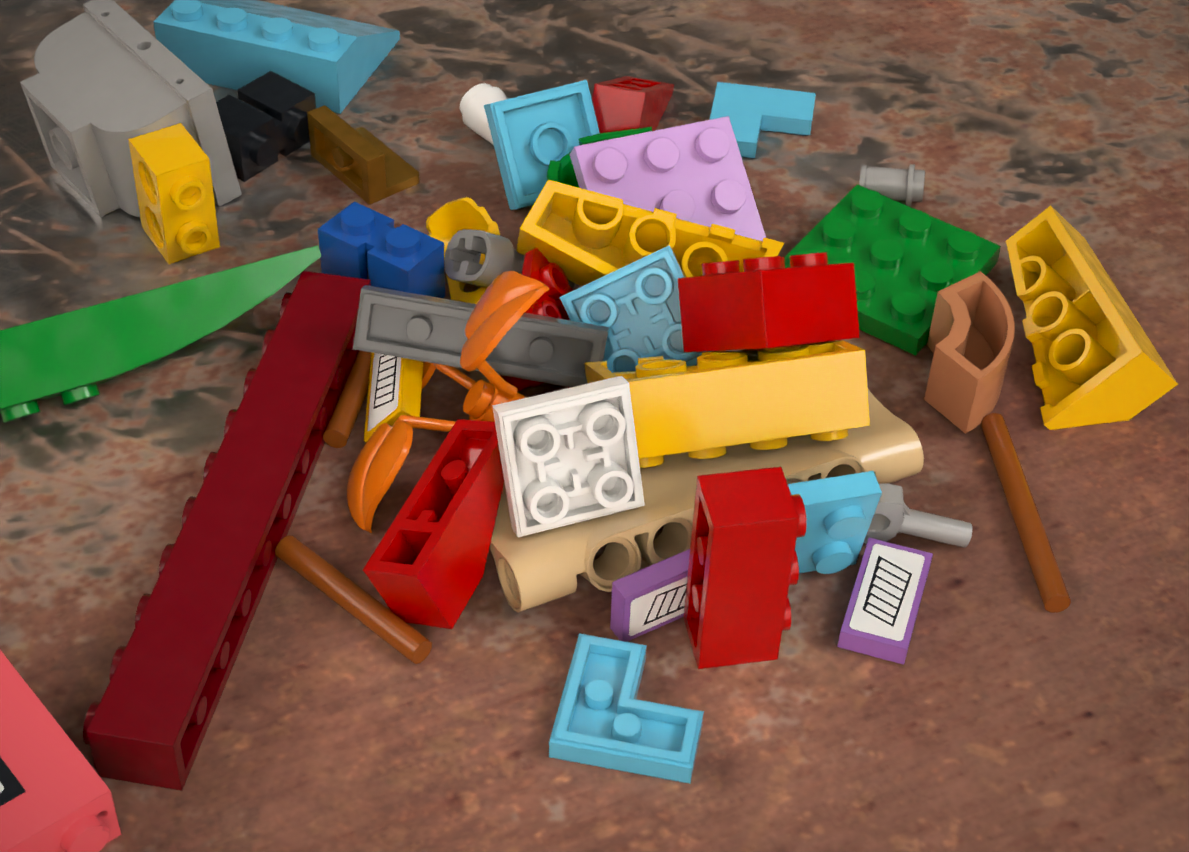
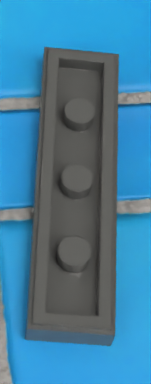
M364 285L360 293L353 349L462 368L460 365L462 347L468 340L465 335V327L476 304ZM524 313L486 358V361L499 375L568 387L588 384L584 363L603 361L609 327Z

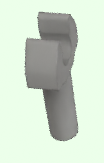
M889 483L879 484L882 495L865 537V544H867L869 538L887 542L894 538L897 533H904L963 548L969 545L972 537L971 523L910 509L904 503L903 488L901 486Z

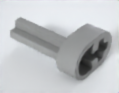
M463 229L453 235L448 243L444 266L448 277L453 280L475 286L488 287L498 275L505 271H516L522 274L525 256L514 249L513 244L508 238L482 230ZM481 254H485L483 265L479 264ZM568 279L569 285L575 287L576 283Z

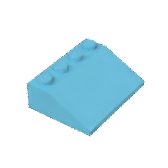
M174 0L153 21L156 39L205 83L238 90L267 72L272 71L314 92L316 108L326 105L334 113L339 114L342 113L400 40L399 30L259 0Z

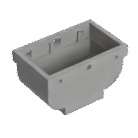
M90 0L82 4L84 13L56 28L41 41L34 55V64L38 74L21 81L20 84L51 166L100 217L118 208H121L130 215L140 217L128 139L182 123L210 159L215 204L220 207L242 195L212 88L114 0Z

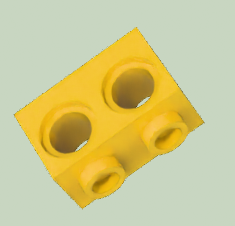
M182 123L128 139L142 228L167 263L172 264L219 248L210 159Z

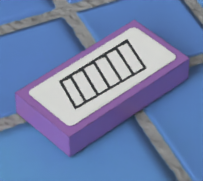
M869 538L841 627L837 647L904 665L933 554Z
M690 549L612 582L610 629L620 641H630L684 617Z

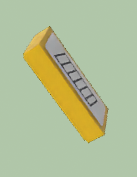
M371 352L364 430L365 442L369 440L375 430L383 423L393 426L396 419L401 415L420 417L423 361Z

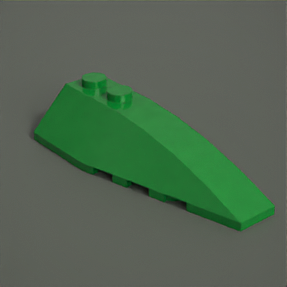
M319 246L305 248L0 330V414L3 423L37 414L40 412L38 401L61 395L64 405L99 396L100 392L97 384L157 362L217 331L275 294L321 257Z

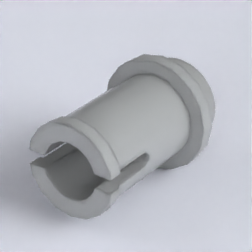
M910 164L909 169L861 165L859 185L874 190L890 199L906 201V205L911 207L912 201H923L925 170H915V164Z

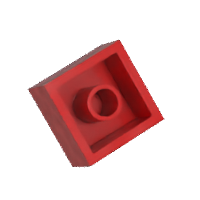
M827 252L791 255V268H785V257L781 256L743 259L744 272H740L739 260L702 263L703 276L678 278L684 352L766 349L860 338L854 263L828 265Z

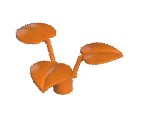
M505 271L498 275L483 293L467 321L465 335L468 340L462 347L460 365L468 372L478 369L489 382L482 379L475 381L453 366L423 361L422 389L429 382L437 368L469 390L463 403V411L469 415V420L495 422L493 405L527 398L518 393L515 386L507 383L491 367L486 358L531 305L546 291L550 290L549 287L536 279L524 276L516 271ZM401 415L396 419L393 426L383 423L375 430L356 458L347 484L348 508L354 521L361 529L372 533V521L377 506L388 491L410 451L413 440V428L450 432L456 421Z

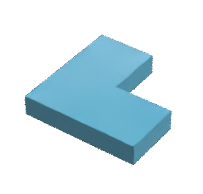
M717 82L709 120L729 116L741 157L755 158L760 130L804 136L810 135L816 93Z
M579 633L549 740V757L690 784L704 711L636 699L646 661L647 645Z

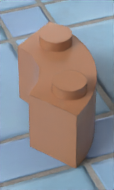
M981 271L938 291L927 346L934 354L924 400L965 434L981 424L983 417L990 414L998 402L1015 333L1014 316L1007 299L1000 289Z

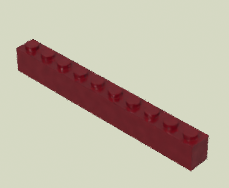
M302 271L293 292L285 293L280 308V320L275 330L269 329L265 335L262 358L257 369H249L246 375L243 399L238 409H231L227 415L224 426V439L218 452H211L207 457L203 473V484L197 497H189L185 504L182 515V529L175 544H167L163 550L159 564V578L151 594L145 593L138 603L135 615V629L127 646H119L113 656L108 687L101 701H94L86 713L83 725V740L86 745H90L95 768L100 777L183 790L278 559L275 554L276 547L289 532L324 447L323 434L359 350L353 349L360 293L364 285L371 286V280Z

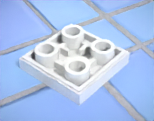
M623 376L492 406L511 526L517 537L645 506L629 382Z

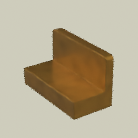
M326 105L307 112L311 156L369 205L419 184V171L364 127L354 129Z

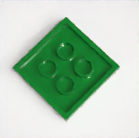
M857 184L785 256V268H791V255L827 252L828 265L854 263L859 330L916 356L928 342L938 291L980 271L987 275L998 263L1001 246Z

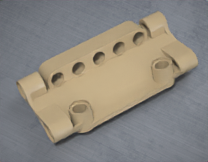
M758 349L737 351L747 353L748 361L758 360ZM868 389L870 426L848 429V437L843 439L818 441L811 439L809 434L788 437V445L777 449H752L749 443L726 446L727 453L715 458H691L688 456V452L664 455L665 462L663 464L640 468L645 506L517 537L511 526L504 483L490 550L496 564L504 595L512 609L518 613L575 593L577 589V574L583 576L597 589L612 592L613 581L690 549L697 476L782 467L787 484L874 471L878 484H890L921 472L924 462L922 445L913 428L885 408ZM665 525L662 533L654 539L656 532L661 526ZM607 544L604 553L594 560L596 552Z

